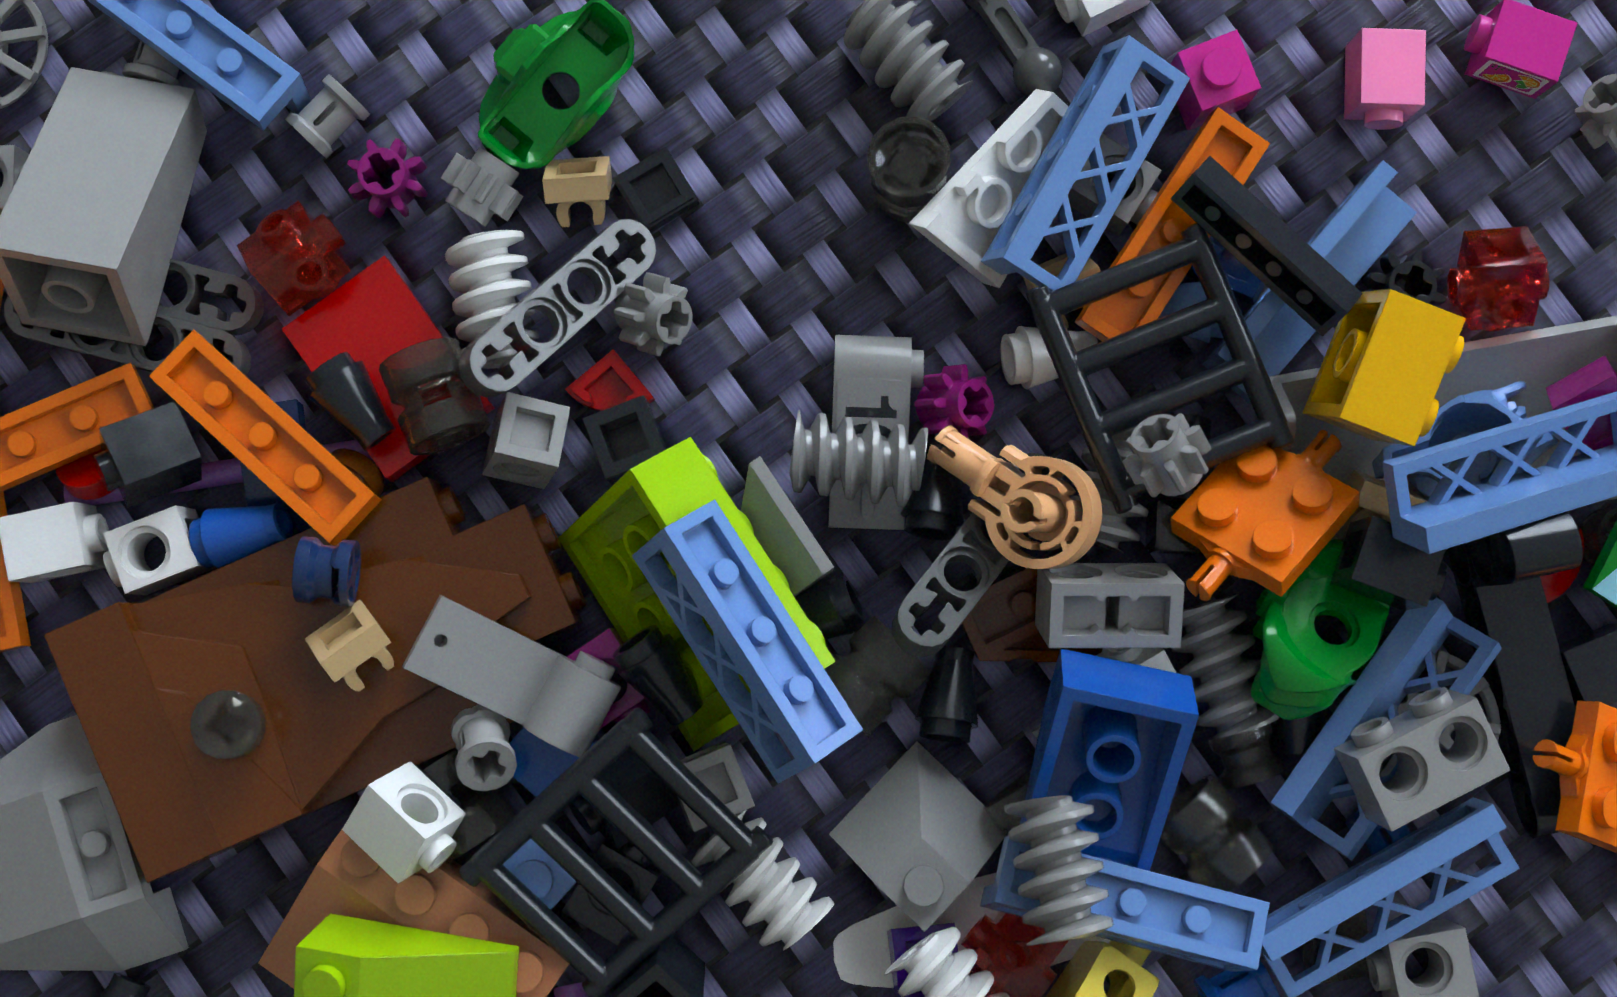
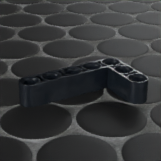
M1568 512L1448 548L1467 625L1499 642L1502 647L1482 677L1489 683L1499 709L1501 733L1498 743L1510 768V771L1507 772V777L1515 807L1525 831L1533 839L1559 832L1555 829L1561 800L1560 775L1547 768L1538 767L1534 763L1533 755L1546 756L1533 751L1534 747L1538 742L1545 739L1565 747L1572 733L1576 711L1540 578L1578 568L1582 563L1583 547L1581 536L1575 521Z

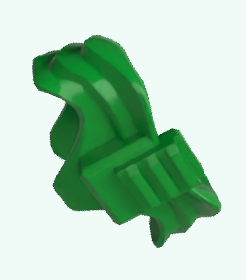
M590 0L580 9L555 16L540 27L537 24H531L526 29H514L493 54L497 75L490 84L480 105V130L478 138L487 152L508 165L534 169L546 166L561 151L580 140L610 107L616 96L619 83L633 64L634 36L629 20L605 0ZM566 74L578 84L579 98L570 108L563 110L555 109L544 100L542 94L543 85L552 75Z
M1332 538L1282 597L1265 588L1255 602L1257 607L1255 614L1260 616V619L1253 628V635L1263 641L1264 650L1261 657V666L1251 688V696L1255 702L1284 720L1304 718L1331 706L1337 696L1347 687L1354 686L1371 661L1384 631L1391 606L1330 583L1344 543L1342 540ZM1321 615H1331L1338 618L1344 623L1348 631L1347 642L1335 645L1322 640L1314 628L1315 618Z

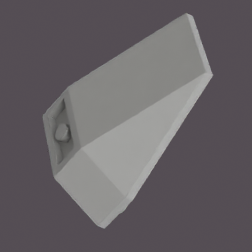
M75 715L46 725L0 759V970L124 971L188 949V943L171 888L168 887L153 892L150 882L147 883L78 716Z

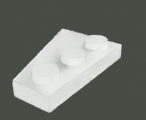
M1035 89L909 224L979 281L1000 288L1007 274L1000 275L982 263L981 260L1069 106L1054 92Z

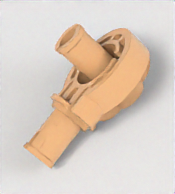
M952 425L942 429L935 437V440L946 447L939 449L935 445H931L928 450L927 459L933 464H938L970 486V490L975 496L984 499H971L968 504V510L985 521L987 532L993 545L1006 559L1014 564L1030 569H1058L1079 560L1095 544L1102 523V503L1094 482L1081 468L1071 462L1046 456L1030 457L1012 444L1005 446L999 454L1009 461L1006 462L1002 458H996L960 434ZM1015 466H1017L1018 468H1020L1021 470H1023V471L1025 472V474L1022 473V472H1021L1020 470H1018L1017 468H1015ZM1049 468V473L1042 475V469ZM1063 475L1067 476L1075 485L1081 501L1071 499L1069 495H1073L1076 491L1070 484L1060 479ZM1024 533H1028L1034 539L1050 542H1042L1040 544L1037 541H1031L1024 535ZM1020 546L1030 550L1051 551L1062 547L1063 551L1053 557L1039 559L1022 551Z

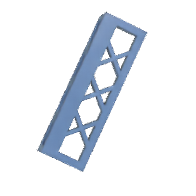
M87 0L263 131L285 106L295 114H299L311 101L302 76L298 71L201 0Z
M1130 35L1104 45L981 262L1000 275L1019 273L1039 287L1048 286L1050 292L1076 282L1190 77ZM1141 67L1164 83L1165 87L1153 107L1136 111L1130 83ZM1120 103L1122 115L1112 117ZM1148 116L1140 129L1138 118ZM1124 122L1130 149L1122 162L1105 166L1099 138L1106 126ZM1089 158L1091 170L1081 172ZM1117 171L1109 184L1107 173ZM1093 177L1099 204L1091 217L1074 221L1068 193L1075 181ZM1056 214H1058L1060 225L1050 227ZM1086 226L1078 239L1075 228ZM1062 232L1068 259L1059 275L1055 277L1031 261V258L1044 236Z
M1384 160L1358 181L1306 242L1354 286L1417 213L1386 187L1398 172ZM1269 288L1262 293L1256 303L1243 316L1269 377L1279 375L1316 331ZM1224 339L1203 362L1207 369L1232 360ZM1243 383L1231 388L1247 403L1251 404Z
M1617 391L1382 461L1393 538L1431 554L1617 496ZM1610 414L1613 445L1592 450L1582 443L1596 418ZM1570 426L1567 432L1562 429L1564 427ZM1548 432L1560 440V443L1546 465L1533 468L1523 461V458L1536 437ZM1511 444L1508 450L1502 447L1504 445ZM1489 450L1500 457L1501 461L1488 482L1475 487L1464 480L1463 477L1477 454ZM1575 452H1577V453L1580 454V455H1577V456L1572 457ZM1451 462L1448 468L1442 465ZM1430 468L1442 476L1428 501L1411 506L1407 481L1408 474ZM1516 469L1521 471V473L1513 475ZM1457 487L1462 490V491H1459V492L1454 493V491H1455V489H1456Z
M715 499L663 528L632 555L777 783L817 763L863 731L856 717ZM661 552L664 554L669 564L675 571L676 578L673 576V574L667 567L666 563L660 556ZM702 616L705 618V620L711 627L714 636L710 634L709 630L703 623ZM738 674H740L743 677L746 684L750 688L751 693H749L746 690L743 683L739 679ZM775 732L780 735V737L788 747L789 751L793 755L792 759L789 757L786 750L778 740L777 736L775 735Z
M1437 597L1433 601H1429L1427 607L1406 610L1271 803L1293 822L1352 861L1378 824L1366 819L1358 800L1360 816L1345 838H1342L1318 822V819L1332 799L1355 795L1350 783L1344 784L1347 776L1334 748L1351 740L1350 732L1360 724L1375 718L1387 717L1390 720L1398 716L1397 707L1407 694L1452 685L1449 690L1469 695L1502 649L1499 642L1453 617L1444 601ZM1450 633L1477 649L1464 669L1438 674L1434 655ZM1427 667L1428 677L1419 678ZM1398 760L1388 776L1380 777L1382 783L1389 781L1395 775L1398 768Z
M1473 797L1268 914L1261 954L1286 997H1297L1520 869L1499 834L1500 831L1507 827L1492 803ZM1483 841L1495 859V862L1472 875L1450 869L1453 858ZM1429 872L1435 873L1430 896L1427 901L1416 907L1393 902L1397 890ZM1448 877L1461 880L1445 890ZM1371 905L1378 906L1371 933L1358 940L1336 934L1338 924ZM1390 910L1404 913L1388 922ZM1314 938L1321 939L1315 965L1292 977L1281 957ZM1333 943L1346 946L1330 956Z
M1009 835L1004 837L995 882L984 887L980 907L1022 917L1025 913L1040 905L1039 900L1018 895L1017 889L1021 884L1036 877L1035 873L1017 869L1013 864V859L1031 849V845L1014 842L1009 839ZM1082 854V857L1103 861L1104 868L1086 878V884L1108 889L1109 897L1091 907V913L1113 917L1114 925L1097 934L1096 937L1231 972L1258 970L1270 902Z

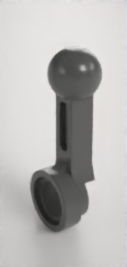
M965 0L969 6L980 14L1013 63V80L1018 90L1028 97L1035 89L1055 92L1063 77V67L1060 59L1052 51L1040 48L1009 2L1007 0Z

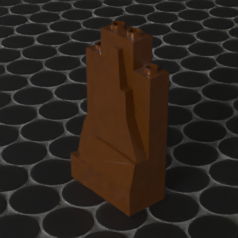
M425 477L380 497L382 500L345 540L358 541L361 549L360 581L355 602L358 600L363 602L390 639L391 643L386 648L394 660V667L387 671L377 658L370 657L356 667V673L365 686L359 692L351 689L343 677L334 683L305 640L307 636L348 608L335 605L329 598H317L311 604L298 603L294 600L292 572L296 548L301 537H317L324 545H331L313 528L307 529L145 602H117L44 634L147 883L188 869L366 789L368 784L410 761L417 767L457 749L456 743L451 736L453 719L460 711L472 708L478 704L404 669L402 665L439 595L471 609L537 643L583 624L578 609L585 607L586 601L573 573L570 571L563 575L561 574L552 551L561 548V545L548 515L543 513L536 516L533 508L523 504L461 532L458 524L465 521L466 518L460 501L451 486L442 489L438 481ZM505 717L509 725L515 723V721Z

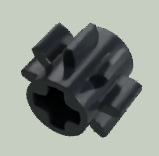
M1416 250L1410 254L1403 263H1400L1397 255L1391 251L1379 259L1380 266L1385 274L1378 272L1370 273L1362 279V283L1372 288V291L1392 289L1402 294L1403 289L1394 285V283L1403 279L1406 281L1404 291L1413 295V298L1436 307L1445 303L1447 299L1442 293L1436 292L1437 278L1444 273L1443 268L1432 270L1429 266L1422 263L1423 254L1421 250Z

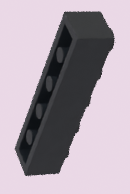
M1211 156L1202 163L1170 198L1321 336H1324L1347 315L1363 294Z

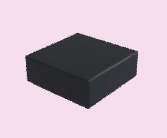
M667 147L662 148L612 178L636 220L642 223L650 233L699 205L697 196Z

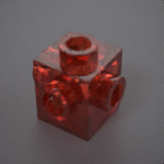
M299 200L286 210H276L267 215L259 223L256 232L237 245L250 273L288 316H291L312 299H319L331 293L337 287L341 278L351 272L339 251L340 248L347 244L341 233L324 213L314 219Z
M1524 226L1463 232L1457 267L1451 268L1448 273L1447 292L1452 306H1458L1463 317L1466 318L1465 321L1470 331H1500L1505 328L1534 326L1539 301L1545 299L1548 295L1549 272L1547 269L1548 261L1529 228Z
M999 912L994 920L984 914L965 936L961 945L966 949H973L978 955L977 961L968 975L987 970L994 976V983L986 996L1005 992L1009 997H1041L1057 975L1050 968V965L1068 941L1027 946L1030 941L1045 934L1044 928L1026 925L1023 923L1022 917ZM1006 954L1009 956L1011 964L1007 960Z

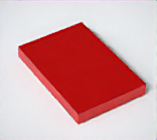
M385 255L282 328L311 372L343 352H348L355 362L363 361L387 416L396 427V430L389 437L367 450L384 477L390 482L398 479L495 409L488 397L474 394L465 386L460 377V358Z

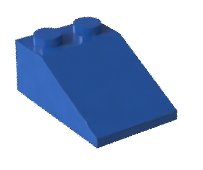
M1060 648L1044 705L1025 800L1069 795L1072 796V801L1093 805L1094 813L1080 820L1076 825L1077 829L1098 833L1099 841L1081 850L1082 854L1150 871L1199 718L1192 677ZM1021 817L1020 824L1027 821L1025 817Z

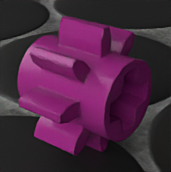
M399 138L392 142L390 149L379 148L371 139L367 140L368 152L363 155L360 161L348 160L347 165L357 173L359 179L358 183L353 184L348 189L349 193L356 200H364L372 196L369 202V212L376 218H381L386 207L397 209L404 217L409 216L407 204L415 196L427 197L428 194L424 187L417 182L415 176L427 168L426 164L420 156L411 157L404 161L407 154V146ZM392 168L394 170L392 174L394 185L384 189L381 186L384 183L382 172Z
M966 364L943 366L940 374L924 375L923 381L925 386L920 390L914 406L916 407L920 422L924 425L923 428H928V434L940 433L942 429L952 425L966 438L968 436L985 435L987 432L985 424L990 420L994 410V399L990 388L986 384L987 378L985 376L968 377L969 371Z

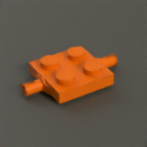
M1319 431L1301 454L1296 455L1295 453L1286 452L1279 447L1271 449L1270 444H1266L1222 462L1171 517L1172 533L1199 548L1207 559L1195 574L1186 581L1188 590L1195 597L1199 594L1200 600L1208 601L1229 575L1253 580L1282 597L1359 508L1360 491L1323 471L1324 466L1342 448L1341 442L1334 434H1331L1328 438V431Z
M1577 701L1572 733L1566 746L1563 747L1548 739L1542 740L1537 743L1533 751L1546 756L1533 755V761L1538 767L1547 768L1560 775L1561 800L1555 830L1617 853V709L1599 701Z

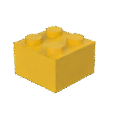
M1392 289L1364 291L1349 313L1337 324L1304 407L1303 414L1374 441L1415 446L1419 436L1424 437L1429 432L1437 417L1439 401L1434 398L1443 375L1449 374L1461 357L1464 348V337L1460 336L1466 318Z

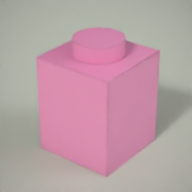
M1361 28L1345 46L1344 120H1364V126L1369 129H1394L1403 126V122L1409 120L1425 105L1426 30Z

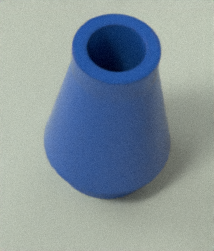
M280 502L266 506L209 508L202 513L200 518L194 519L189 527V542L192 552L198 562L205 568L216 567L219 569L286 540L293 535V523L290 513Z

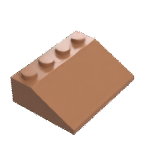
M342 829L317 863L258 964L294 989L296 946L332 913L519 946L516 997H548L569 966L556 951L482 882L473 887L463 880L459 874V869L462 866L450 857L433 872L428 873L422 868L398 884Z

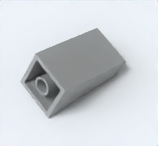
M75 67L70 68L0 214V278L22 324L146 346L152 331L170 266L169 262L172 259L207 133L195 89L181 87L177 84L170 85L120 76L108 71L97 72Z

